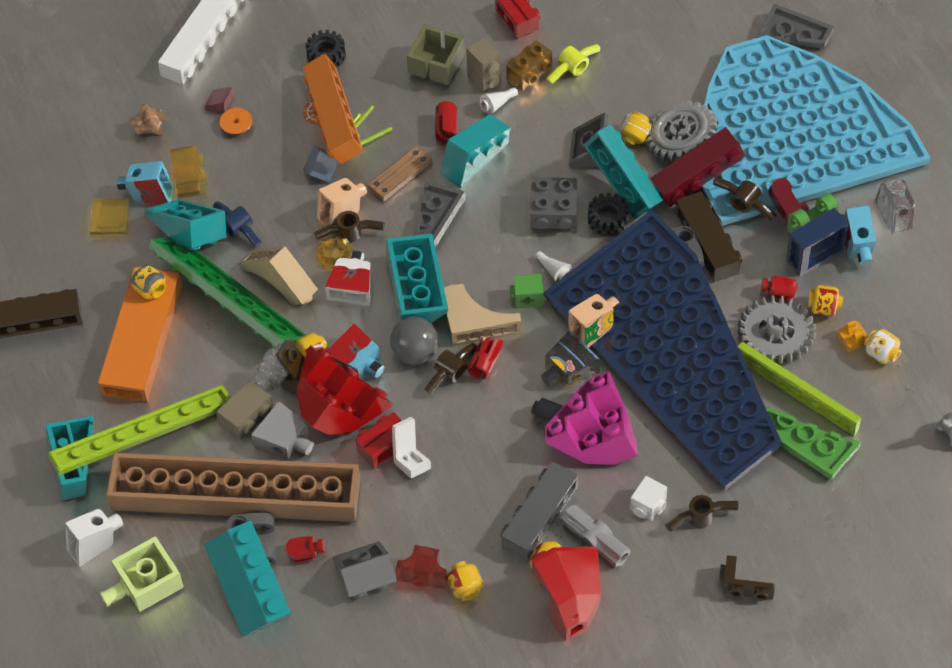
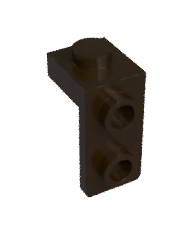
M286 339L276 353V358L287 371L280 382V386L284 391L297 390L305 357L291 339Z
M727 555L726 565H720L719 579L724 580L723 594L736 598L742 596L754 597L760 601L773 599L774 583L735 579L737 556Z

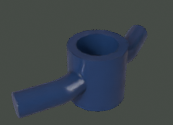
M219 201L214 202L213 208L225 211L226 232L230 236L235 237L242 232L255 248L262 243L249 227L253 224V221L245 208L238 206L231 210Z

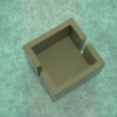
M423 25L407 54L408 73L422 78L430 76L432 81L449 85L465 55L464 36L446 31L444 34L445 48H443L442 30Z

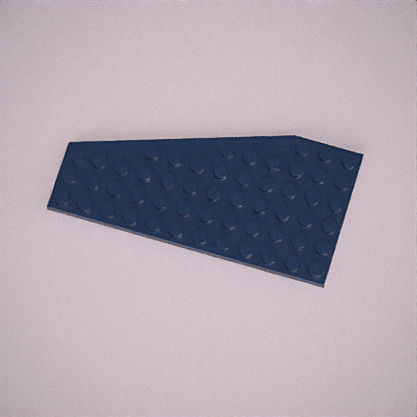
M653 210L642 216L544 292V297L568 323L569 310L595 294H599L605 301L611 296H614L619 301L621 307L613 313L612 328L592 344L591 347L725 490L782 446L778 432L765 408L752 375L734 340L697 255Z

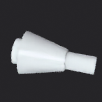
M513 87L505 92L482 94L479 102L482 111L492 115L508 99L517 96L518 91Z
M541 251L535 256V259L544 265L555 283L572 271L570 264L549 258Z

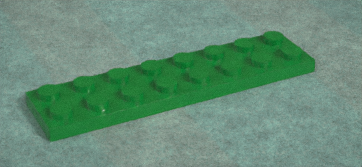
M171 238L151 239L148 247L155 252L158 258L171 264V268L185 275L190 283L198 285L204 290L203 293L216 299L223 309L235 314L237 320L248 324L253 328L255 334L266 338L273 348L279 350L286 339H291L295 344L296 340L306 335L199 251L188 250L185 246L176 244Z

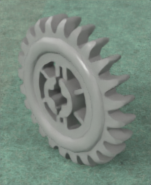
M680 101L678 105L672 103L670 108L665 106L663 112L658 111L656 113L657 117L651 118V130L646 138V144L656 158L661 156L662 161L665 162L668 156L670 162L673 163L675 156L679 159L710 138V136L716 134L715 131L718 130L717 119L713 111L708 110L706 105L701 106L700 102L693 104L692 101H687L684 104L683 101Z
M772 295L770 303H767L765 297H762L761 306L756 300L753 301V309L749 305L746 306V313L742 312L741 320L738 321V335L741 336L740 342L743 341L772 361L777 360L779 364H782L783 359H786L787 362H792V357L800 359L801 353H808V348L813 346V339L816 337L814 332L816 325L812 324L813 316L806 318L808 316V309L800 312L801 303H798L796 307H792L793 298H791L787 304H784L783 295L779 302L776 303L774 295ZM787 333H794L791 339L787 336ZM761 335H766L769 342L766 341Z

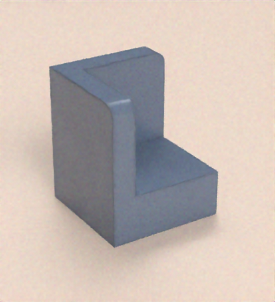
M313 145L303 171L310 176L330 182L338 161L335 158L331 159L326 150Z

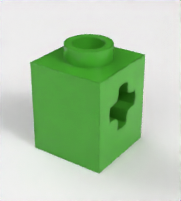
M542 274L514 276V285H509L510 299H515L516 308L544 306Z

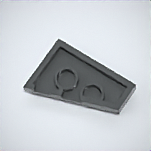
M774 4L755 38L768 35L790 45L825 48L834 31V26Z
M425 181L424 196L421 198V210L417 217L414 235L433 234L436 247L465 201L466 194L465 191Z

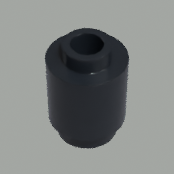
M542 397L539 401L536 400L532 406L531 414L534 415L533 420L547 424L564 405Z

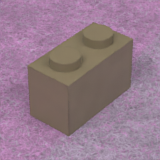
M482 38L467 47L466 52L467 75L484 93L501 82L500 53L485 38Z
M249 380L217 411L219 424L241 440L246 434H250L256 424L273 409L271 395Z

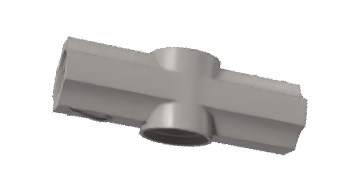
M577 505L569 506L561 517V523L579 537L584 547H596L598 553L614 567L621 566L630 555V549L612 535L610 528L603 521L592 519Z

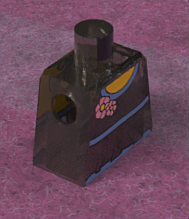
M568 331L546 354L545 368L547 371L541 374V379L547 386H551L558 380L565 388H571L600 372V358L571 331Z

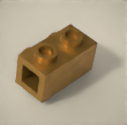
M537 40L530 46H526L517 57L509 60L506 65L509 83L521 90H524L529 85H533L539 76L551 69L553 64L552 51Z

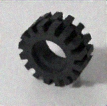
M319 30L318 35L314 32L312 38L308 37L305 44L308 63L324 54L318 52L322 48L334 49L325 54L336 68V64L341 66L342 61H345V43L340 34L337 35L335 31H332L330 34L329 30H325V33H322V30Z
M602 193L599 194V199L595 196L593 202L590 201L588 224H590L591 230L595 229L596 234H599L601 231L602 236L605 237L606 233H610L611 237L614 236V232L619 235L621 229L623 231L626 229V225L629 223L628 203L625 202L623 197L618 199V194H614V197H611V193H607V196L604 197ZM612 211L617 216L614 218H604L600 216V213Z

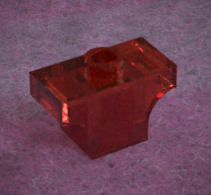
M415 545L413 553L409 558L397 561L395 568L397 581L413 583L417 587L428 586L446 590L448 582L447 569L439 565V549Z

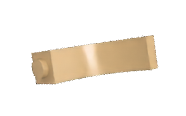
M286 246L254 249L238 264L243 271L257 274L271 283L284 295L291 305H305L313 299L312 295L318 290Z
M451 284L444 287L448 305V312L445 314L452 347L479 342L482 337L495 339L522 333L520 313L505 314L483 308L469 296L464 284Z

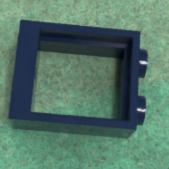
M833 208L789 233L786 261L799 276L844 251L849 224L846 217Z

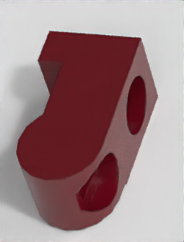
M778 178L770 185L768 189L769 197L785 224L788 223L789 214L794 211L803 209L806 212L809 210L805 201L799 204L792 192V185L787 179Z

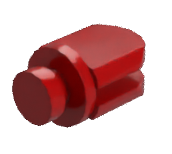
M775 275L771 276L770 281L767 278L762 279L760 291L766 292L768 290L769 297L774 295V299L780 300L783 295L784 301H790L791 298L794 299L798 283L795 279Z
M314 536L292 538L286 544V552L293 563L311 561L318 558V552L320 554L326 552L323 538L318 539L316 542Z

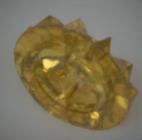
M339 235L336 238L328 236L327 240H321L319 247H316L317 259L322 265L334 268L337 259H350L351 252L353 251L352 244L348 242L347 238L342 239ZM334 247H337L338 251H336L334 257H332L331 250H333Z

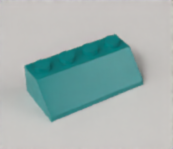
M612 125L599 130L583 144L614 191L619 195V198L623 197L625 202L628 203L629 213L634 220L663 201L658 188L651 184L647 172L636 162L634 153L626 147L622 141L621 134Z
M433 234L387 238L386 259L398 320L416 316L425 318L430 323L434 322L448 312V305Z
M251 520L223 532L204 544L242 637L290 618L291 612Z

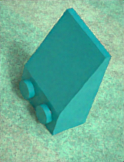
M182 199L145 209V214L176 244L185 246L188 250L200 249L201 245L215 244L219 239L227 237L224 210Z

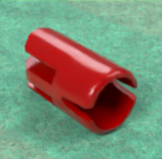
M449 101L440 102L435 107V138L440 145H445L448 139L457 134V106Z
M482 337L467 366L468 373L472 377L479 379L484 372L482 380L487 379L504 346V342L501 339L494 340V338Z

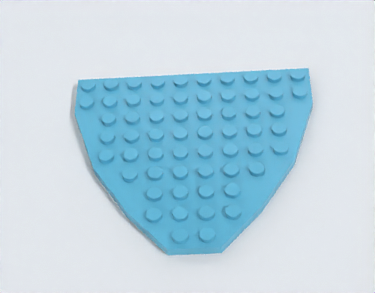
M768 35L726 47L709 83L704 105L708 107V110L713 111L717 119L718 130L715 132L717 133L726 127L740 143L745 157L737 164L723 171L718 177L738 187L745 180L755 183L761 190L758 200L766 204L772 211L777 209L769 197L768 189L778 178H785L791 183L792 192L800 203L820 197L825 193L837 192L930 163L931 157L912 124L865 82L811 52ZM714 178L702 186V193L705 199L710 200L715 216L720 217L722 226L762 214L753 206L747 213L736 210L730 203V198L733 194L725 189L714 186Z

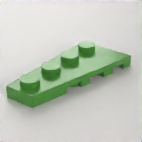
M768 406L766 407L782 441L781 447L830 480L836 476L860 448L861 442L854 439L849 441L842 438L841 434L833 431L831 433L818 429V426L810 422L805 424L796 420L794 416Z

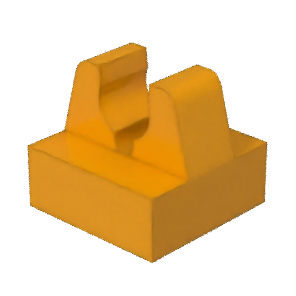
M855 320L846 323L844 327L837 330L836 334L848 353L865 346L864 342L868 337L860 323Z

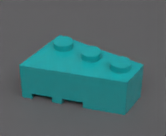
M489 114L448 139L440 175L459 188L464 186L499 151L507 146L511 127Z
M94 415L46 424L48 451H53L93 435ZM89 464L58 476L53 467L61 500L86 496Z

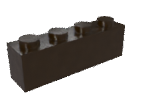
M701 191L677 199L675 214L682 226L693 229L703 253L704 266L713 282L715 283L739 274L740 264L742 263L741 254L733 248L732 239L728 233L724 232L720 217L715 216L710 200L705 199Z
M65 289L60 292L41 293L36 296L0 301V339L83 325L77 289Z

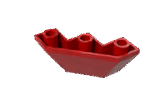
M311 345L308 347L297 387V397L301 416L313 428L327 435L354 432L389 410L393 404L386 398L388 394L377 386L373 388L359 377L360 374L351 367L346 368L334 360L332 353L323 347L317 349Z
M553 547L548 551L539 552L532 559V573L549 594V619L565 641L588 628L600 606L601 589L598 550L596 547Z

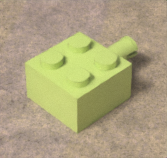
M155 536L111 560L119 583L100 592V596L107 607L125 596L130 597L139 612L182 589L184 586L178 569Z

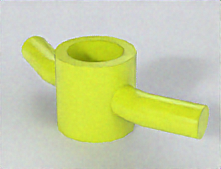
M594 44L581 51H578L573 46L566 47L558 58V63L561 65L546 79L553 84L567 70L574 76L582 74L589 64L587 56L598 53L600 46Z

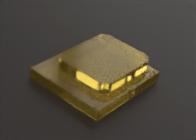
M129 198L93 199L90 235L127 234Z

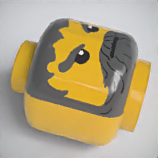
M144 265L133 271L131 287L143 298H158L164 293L166 278L155 267Z

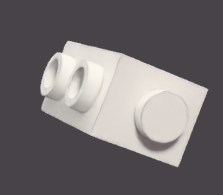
M409 417L393 425L394 464L410 478L431 469V461L416 449L415 420Z

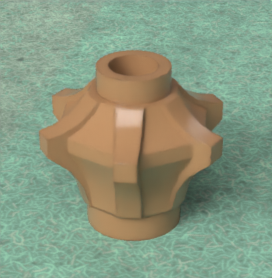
M145 103L142 105L140 113L131 120V123L139 136L149 133L161 135L163 134L162 124L166 117L160 108L156 110Z

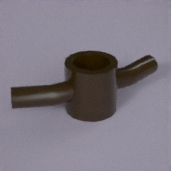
M719 177L714 178V186L725 189L733 194L730 198V203L736 210L747 213L753 206L769 221L776 217V214L766 204L758 200L761 190L755 183L745 180L738 187L727 180Z
M345 211L337 217V224L328 225L313 233L316 240L333 233H338L342 241L352 243L360 238L362 229L384 231L385 222L374 220L360 221L358 214L353 211Z
M471 343L456 355L449 350L443 351L434 364V369L438 372L424 390L432 395L446 377L452 382H457L464 375L468 366L464 359L475 352L477 345Z
M697 495L691 499L688 511L678 514L667 522L665 526L668 531L672 532L684 522L689 521L695 528H706L712 523L713 513L718 511H738V501L713 502L708 496ZM702 510L706 513H698L697 511Z

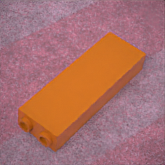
M159 270L166 278V289L160 297L145 299L134 291L131 287L132 277L130 278L98 381L101 396L148 403L182 288L179 273L172 270Z

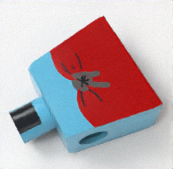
M162 161L132 164L129 166L127 176H119L117 178L118 190H128L135 202L160 205L172 200L175 187Z
M869 205L848 208L844 214L849 223L845 242L848 257L858 258L859 265L861 266L868 265L873 262L871 254L876 244Z
M353 324L328 349L332 353L334 360L346 368L351 367L360 374L359 377L361 379L367 373L378 378L384 371V365L378 362L380 360L378 345L356 324Z

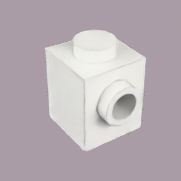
M645 476L631 497L630 510L636 516L652 521L655 515H660L665 508L667 486Z

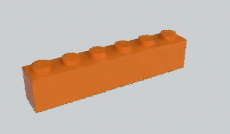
M324 53L303 66L305 73L303 79L309 87L307 92L314 102L312 108L318 115L316 121L323 130L321 136L327 144V147H325L326 152L331 159L335 158L341 165L362 153L363 148L336 66Z

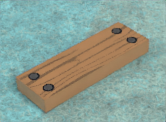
M416 146L370 182L368 189L384 202L432 164V158Z

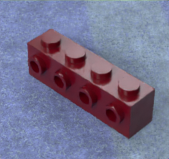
M725 127L650 179L653 185L660 191L661 197L667 205L672 207L676 204L677 199L686 197L700 189L708 181L718 177L732 165L737 164L745 157L740 143Z

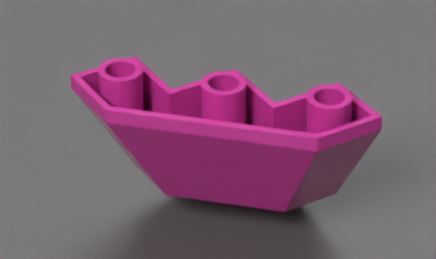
M609 371L597 374L587 380L545 425V441L548 445L585 464L616 465L637 456L636 439L631 422Z

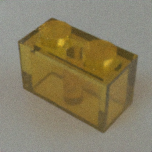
M197 146L170 149L178 198L205 194L203 185L208 183L206 172L201 171L200 168L205 167L203 154H198Z

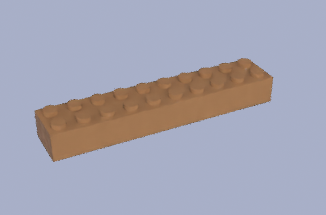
M114 453L107 498L111 510L220 516L269 513L274 518L356 522L360 472L359 464Z

